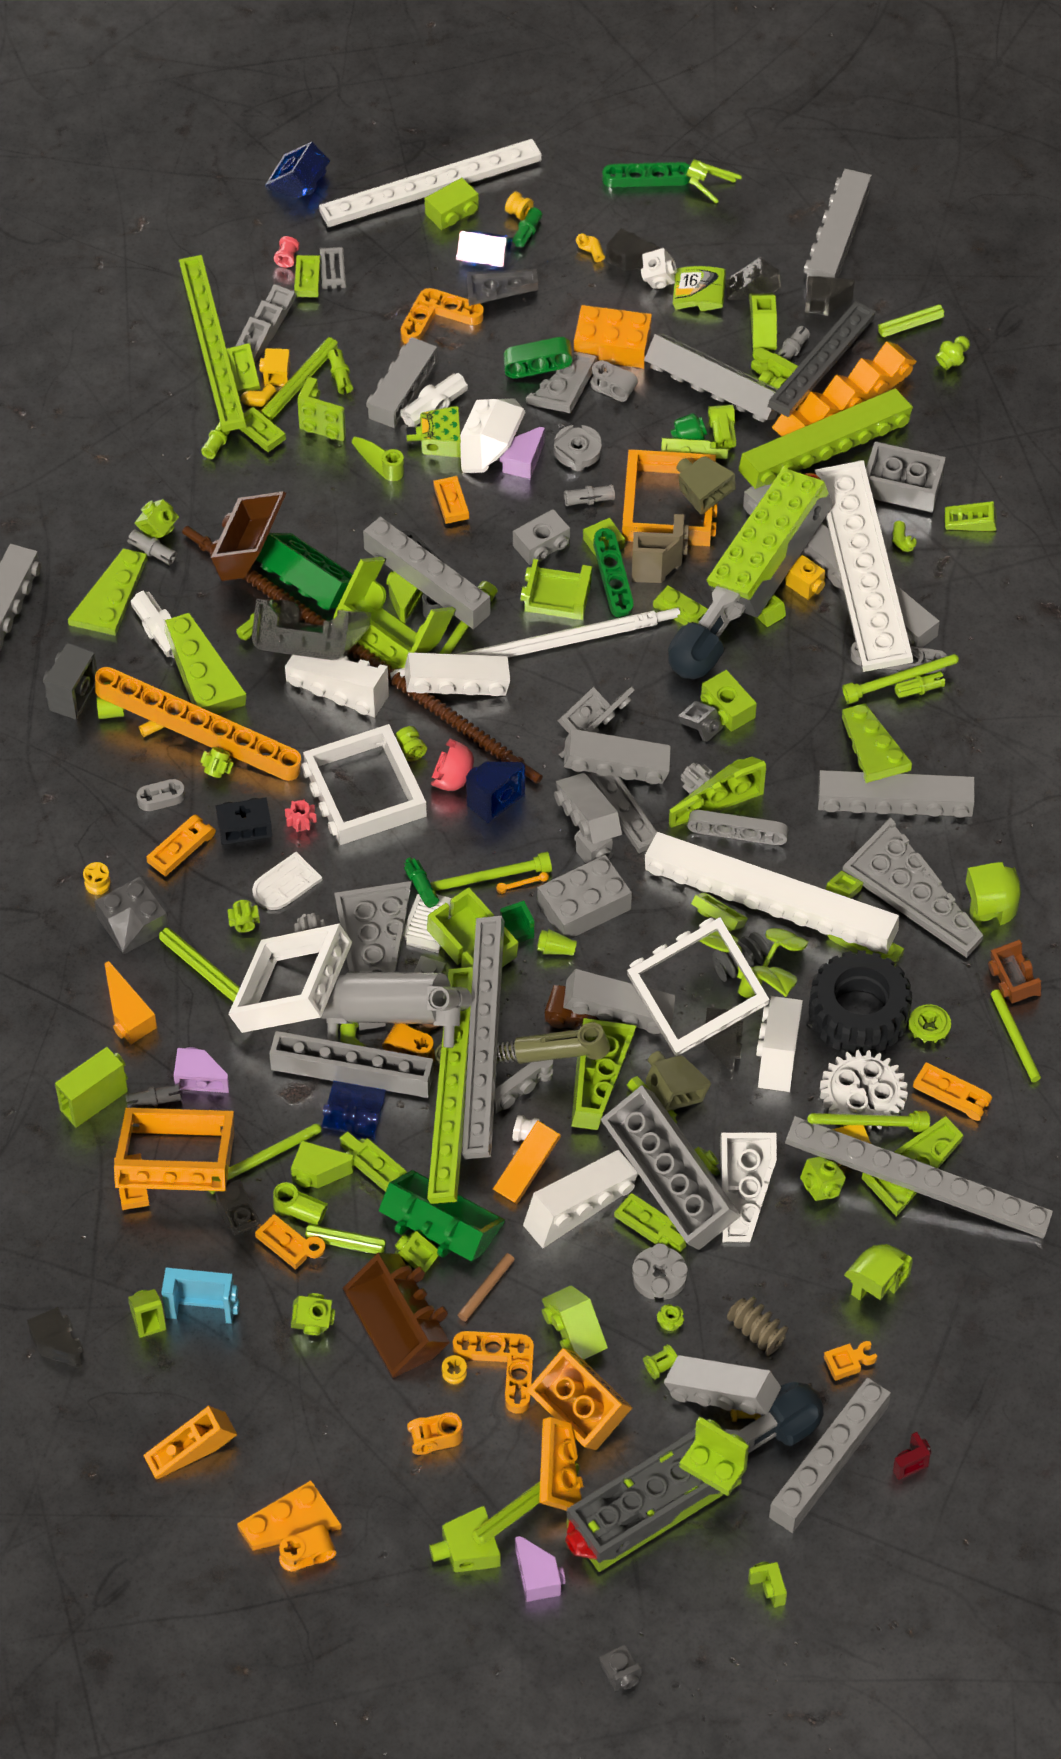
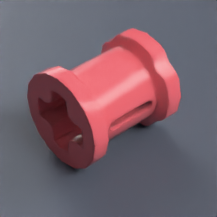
M284 236L279 241L280 248L274 255V262L281 267L289 268L294 264V254L299 250V242L293 237Z

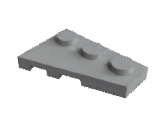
M580 352L572 353L571 365L567 368L556 370L557 373L549 380L545 379L540 384V389L526 397L527 404L571 413L592 374V366L597 362V356Z

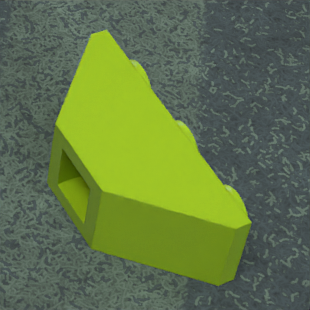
M749 293L753 350L756 348L777 350L775 294Z

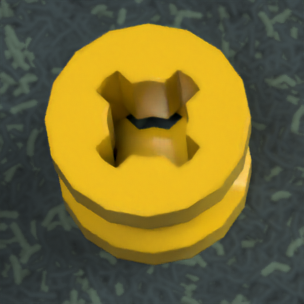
M515 191L508 198L505 211L509 214H515L520 220H524L529 209L533 207L534 202L530 198H523L521 193Z
M101 862L90 863L83 871L86 890L93 895L104 894L110 888V874L105 864Z

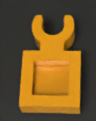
M870 1341L862 1342L858 1349L853 1350L849 1343L824 1352V1359L834 1381L861 1372L860 1364L872 1365L877 1361L876 1354L868 1356L863 1353L871 1349Z

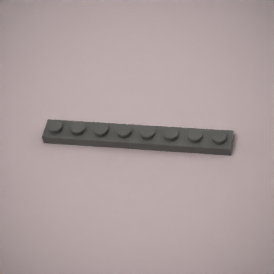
M855 301L769 399L767 407L789 417L871 323L876 311Z

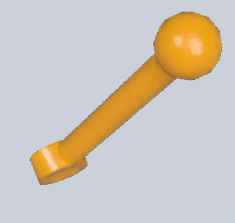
M541 872L539 876L510 884L499 883L496 889L499 894H504L507 889L540 880L546 882L549 879V874Z

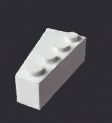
M300 644L285 665L286 681L291 685L307 689L317 696L331 699L338 705H345L363 715L367 714L375 718L389 697L388 666L380 664L376 668L370 666L369 661L361 659L356 663L349 661L347 656L340 654L336 657H331L327 651Z
M617 1150L534 1192L523 1226L542 1248H545L621 1196L629 1194L635 1187L634 1184L638 1173L624 1155Z

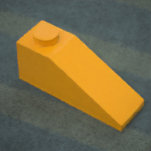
M108 961L105 963V970L115 1021L113 1028L121 1039L125 1038L132 1045L157 1028L155 1014Z
M207 1406L145 1453L144 1457L154 1477L160 1479L217 1451L237 1436V1433L226 1412Z

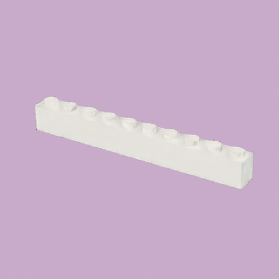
M660 832L656 833L645 854V870L653 875L664 876L679 884L693 886L702 892L713 893L725 900H733L746 905L750 909H758L774 917L793 921L799 926L816 929L822 934H830L848 943L862 945L874 952L879 951L887 954L899 929V915Z

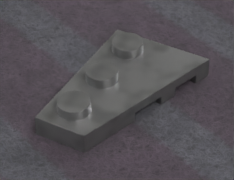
M537 269L466 272L469 306L538 290Z

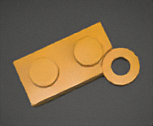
M275 1214L255 1232L258 1240L295 1270L307 1259V1256L319 1258L325 1252V1243L321 1238L315 1236L308 1239L303 1238ZM312 1244L319 1245V1249L316 1251L310 1250L309 1247Z

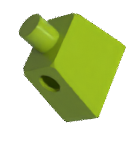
M485 1506L479 1507L442 1526L444 1541L429 1545L433 1562L450 1558L454 1572L500 1567V1553L495 1537L484 1545H478L472 1538L473 1531L489 1520Z

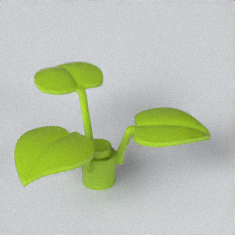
M770 928L766 931L765 936L775 943L772 945L763 965L750 968L761 986L763 981H765L787 997L797 983L796 976L778 967L768 968L767 966L777 947L783 946L791 951H799L807 947L808 940L784 929ZM718 931L699 940L701 943L716 950L730 952ZM731 934V936H732V938L734 939L735 943L738 944V942H739L738 938H736L735 936H733V935ZM738 966L737 978L741 979L738 993L750 999L755 996V993Z

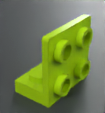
M308 377L297 397L299 429L320 434L330 439L344 441L346 437L344 407L319 400L320 390H318L317 379Z
M699 1417L696 1421L695 1441L679 1462V1468L729 1496L747 1470L749 1446L740 1436L736 1434L730 1435L722 1430L715 1421Z

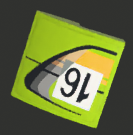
M709 266L677 268L673 293L674 308L678 310L698 306L701 312L722 308L726 280L725 269Z

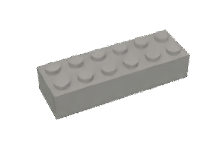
M641 1085L601 1118L607 1130L687 1244L700 1250L741 1217L654 1092Z

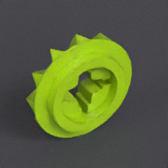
M921 1005L915 1008L909 1017V1030L914 1034V1038L918 1037L924 1043L934 1041L936 1044L938 1040L945 1039L951 1029L949 1014L943 1008L936 1005ZM925 1021L927 1023L935 1021L934 1029L932 1027L924 1029Z

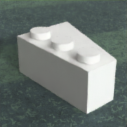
M771 996L770 1005L764 1006L762 1022L767 1023H761L759 1039H764V1041L758 1040L756 1056L761 1057L758 1088L790 1092L803 1000Z

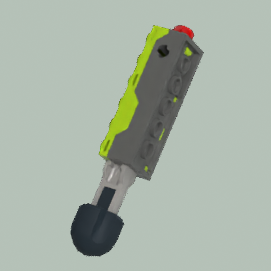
M782 468L706 579L712 592L713 603L699 623L690 622L685 626H681L668 648L669 664L681 677L689 679L700 678L715 666L724 653L723 643L719 637L731 620L740 617L742 613L758 618L833 507L825 482L813 473L804 475Z
M790 1382L781 1385V1389L767 1415H763L740 1431L726 1429L725 1432L730 1435L736 1434L743 1438L749 1446L748 1453L774 1437L785 1445L792 1446L809 1436L820 1425L824 1415L823 1403L818 1392L808 1384ZM695 1430L567 1508L568 1529L565 1540L575 1556L589 1558L598 1572H601L724 1495L722 1492L679 1468V1462L695 1441ZM741 1477V1479L739 1480V1482L736 1484L735 1487H737L738 1485L741 1484L742 1477Z

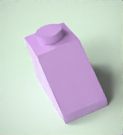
M538 427L513 438L510 447L499 459L500 462H503V473L531 479L545 444V428Z
M195 1047L177 1049L174 1082L179 1084L180 1090L229 1093L228 1074L205 1050Z
M521 1536L515 1537V1550L526 1601L561 1596V1585L565 1584L563 1568H557L555 1557Z

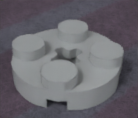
M574 425L567 426L561 429L555 436L554 455L559 462L571 467L574 471H582L585 467L594 464L602 454L601 437L596 430L589 426L582 425V428H574ZM581 444L583 446L580 449H576L573 445L579 446Z
M656 1244L645 1249L635 1258L632 1266L633 1283L638 1292L649 1299L655 1300V1297H664V1300L671 1299L678 1295L685 1287L688 1268L684 1258L677 1251L668 1248L664 1244ZM655 1269H664L666 1276L658 1275L655 1277Z

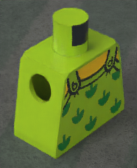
M458 406L422 412L420 414V426L406 427L407 442L421 441L422 453L424 455L461 457Z

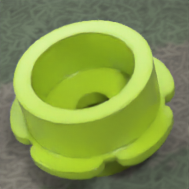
M671 1304L662 1306L661 1311L657 1313V1321L663 1329L674 1331L683 1324L684 1312L679 1306L674 1307Z

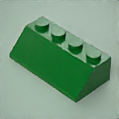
M269 533L260 554L256 558L264 570L271 573L275 572L280 576L279 579L282 582L299 588L298 592L300 594L314 598L318 601L317 605L326 610L338 607L353 575L292 533Z

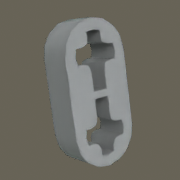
M169 779L143 786L137 791V803L140 809L147 812L180 804L185 798L184 785L179 780ZM170 790H175L177 794L172 795ZM150 796L152 800L147 801L145 797Z

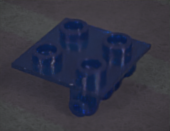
M333 1081L328 1103L324 1104L323 1107L324 1118L321 1128L342 1132L348 1131L353 1134L374 1137L386 1090Z

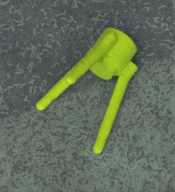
M696 159L692 161L686 176L691 178L689 183L695 185L714 203H718V199L699 180L704 182L708 173L731 182H736V179H742V176L707 165Z

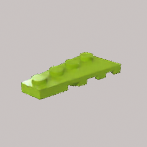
M123 548L68 618V624L116 636L147 562V554Z
M865 703L842 710V719L848 736L852 739V747L854 753H857L860 769L863 770L865 783L911 771L912 762Z
M945 1116L895 1150L894 1153L939 1168L963 1140V1134ZM862 1173L864 1182L896 1217L917 1194L915 1191Z

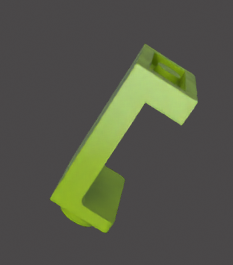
M533 559L532 567H527L525 581L528 582L527 587L523 586L521 591V601H525V612L583 620L592 583V566L582 565L581 573L540 568L538 566V559Z

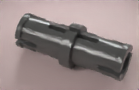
M179 1084L157 1089L153 1086L149 1087L147 1091L125 1094L126 1102L138 1100L127 1103V1107L143 1108L152 1106L156 1108L158 1104L181 1101V1093L169 1094L180 1091Z

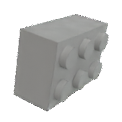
M874 442L866 468L873 499L933 512L944 475L946 457Z
M606 855L537 887L538 906L555 931L570 939L631 910L632 892Z

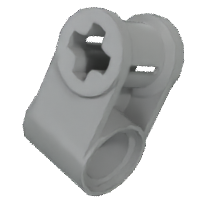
M597 361L592 366V373L594 375L590 382L592 389L617 401H626L638 383V378L634 373L607 361Z

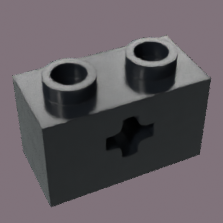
M267 797L215 805L221 845L273 837Z

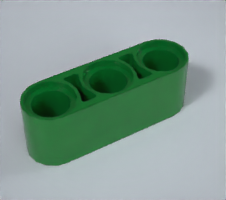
M556 337L507 348L504 352L505 374L510 378H521L564 369L572 363L571 342L565 337Z

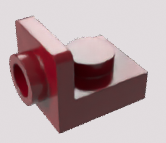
M918 1432L911 1434L910 1447L912 1451L910 1449L904 1450L894 1460L893 1472L898 1480L918 1472L929 1465L932 1451L927 1440L921 1439Z

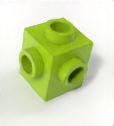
M164 499L155 502L149 501L141 509L143 513L134 524L144 535L151 539L154 537L161 538L174 529L175 526L173 524L179 516L175 513L171 504Z
M822 1157L807 1159L800 1179L814 1200L819 1201L838 1197L846 1177L836 1162Z
M310 1293L308 1297L298 1296L293 1302L291 1328L303 1329L304 1334L320 1335V1332L326 1331L329 1325H333L335 1318V1309L331 1308L332 1300L324 1299V1295Z

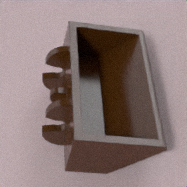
M286 492L240 497L232 513L225 515L222 521L224 530L221 537L212 543L209 550L221 581L241 579L246 576L261 552L286 496Z
M378 1252L343 1287V1291L392 1378H395L433 1360L450 1343L439 1324L447 1317L448 1312L444 1306L435 1311L433 1305H428L425 1299L427 1296L426 1290L424 1288L419 1289L417 1283L425 1275L421 1266L412 1271L410 1266L405 1265L400 1254Z

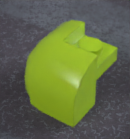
M1003 862L969 867L966 885L971 897L969 911L971 920L973 922L980 920L989 921L997 917L1000 925L1010 922L1016 916L1021 898L1020 881L1015 867H1005Z
M880 1244L871 1246L858 1257L844 1275L853 1283L851 1295L861 1300L869 1292L881 1300L888 1290L895 1293L911 1274L913 1260L912 1257L891 1245Z

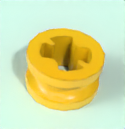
M456 1355L447 1357L442 1363V1376L444 1380L450 1384H459L464 1381L467 1375L465 1360ZM453 1366L455 1368V1366H459V1373L455 1374V1371L453 1374L449 1373V1367Z

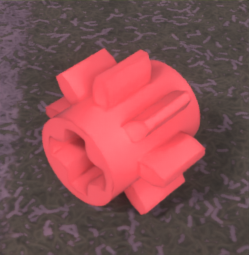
M305 799L295 802L291 801V808L285 809L287 827L293 826L296 832L306 829L310 830L311 822H317L315 805H309L305 802Z

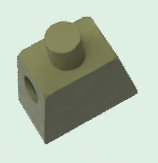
M706 456L699 458L693 464L686 458L677 464L676 469L680 472L678 476L679 488L701 515L736 489L735 473Z
M656 1051L649 1056L648 1062L651 1068L645 1079L650 1091L655 1093L667 1111L703 1102L711 1082L684 1056L679 1055L666 1059L660 1051Z

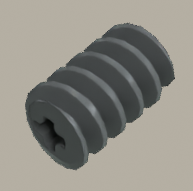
M757 932L751 933L749 937H742L737 944L741 946L742 954L750 967H754V960L760 966L763 965V956L766 958L770 951L767 942ZM714 950L712 958L717 975L724 982H727L726 973L731 978H735V969L738 970V965L731 953Z

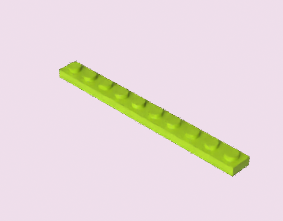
M202 255L179 259L222 432L245 428V418Z
M473 967L449 969L448 980L450 986L466 988L472 995ZM471 1005L465 1011H460V1026H455L453 1048H445L443 1046V1026L427 1197L430 1204L457 1202L464 1126Z

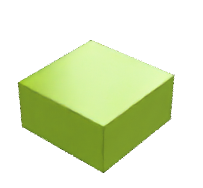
M610 518L583 529V540L595 556L593 546L594 535L601 528L611 529L616 535L619 549L625 548V538ZM601 537L600 541L604 542L606 551L608 550L609 541L605 537Z

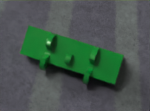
M414 1170L389 1182L378 1211L398 1222L395 1226L396 1233L403 1235L410 1228L440 1244L437 1255L442 1258L446 1257L450 1251H453L471 1262L484 1254L505 1223V1219L459 1194L457 1202L430 1204L427 1199L429 1178Z

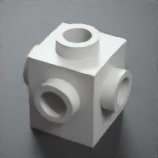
M664 248L642 254L643 268H641V275L645 282H648L653 289L664 288L675 283L674 273L677 272L676 264Z

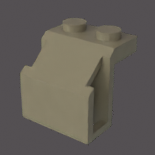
M674 514L673 533L634 532L632 582L662 583L667 574L674 568L682 565V555H687L688 540L683 539H688L689 526L684 524V514Z

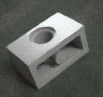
M554 509L513 530V547L529 565L532 564L533 559L541 561L547 555L565 548L570 543V527Z

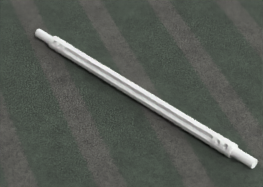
M674 608L656 613L653 610L457 654L513 657L657 625V622L677 618L680 610L679 608ZM404 668L396 669L393 672H391V680L393 676L398 672H400V676H405Z

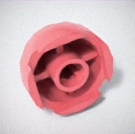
M449 739L446 745L450 748L447 753L442 751L432 778L435 780L431 782V785L446 791H456L461 789L467 781L470 783L473 781L477 769L473 767L474 757L470 749L460 742Z

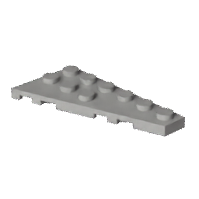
M891 817L843 865V872L864 882L863 886L966 958L982 942L983 934L966 912H962L957 906L955 898L951 893L946 892L941 880L923 857L910 846L908 838L905 834L900 833Z
M412 881L334 893L339 924L352 941L346 956L348 972H396ZM358 1023L359 1030L386 1026V1023Z

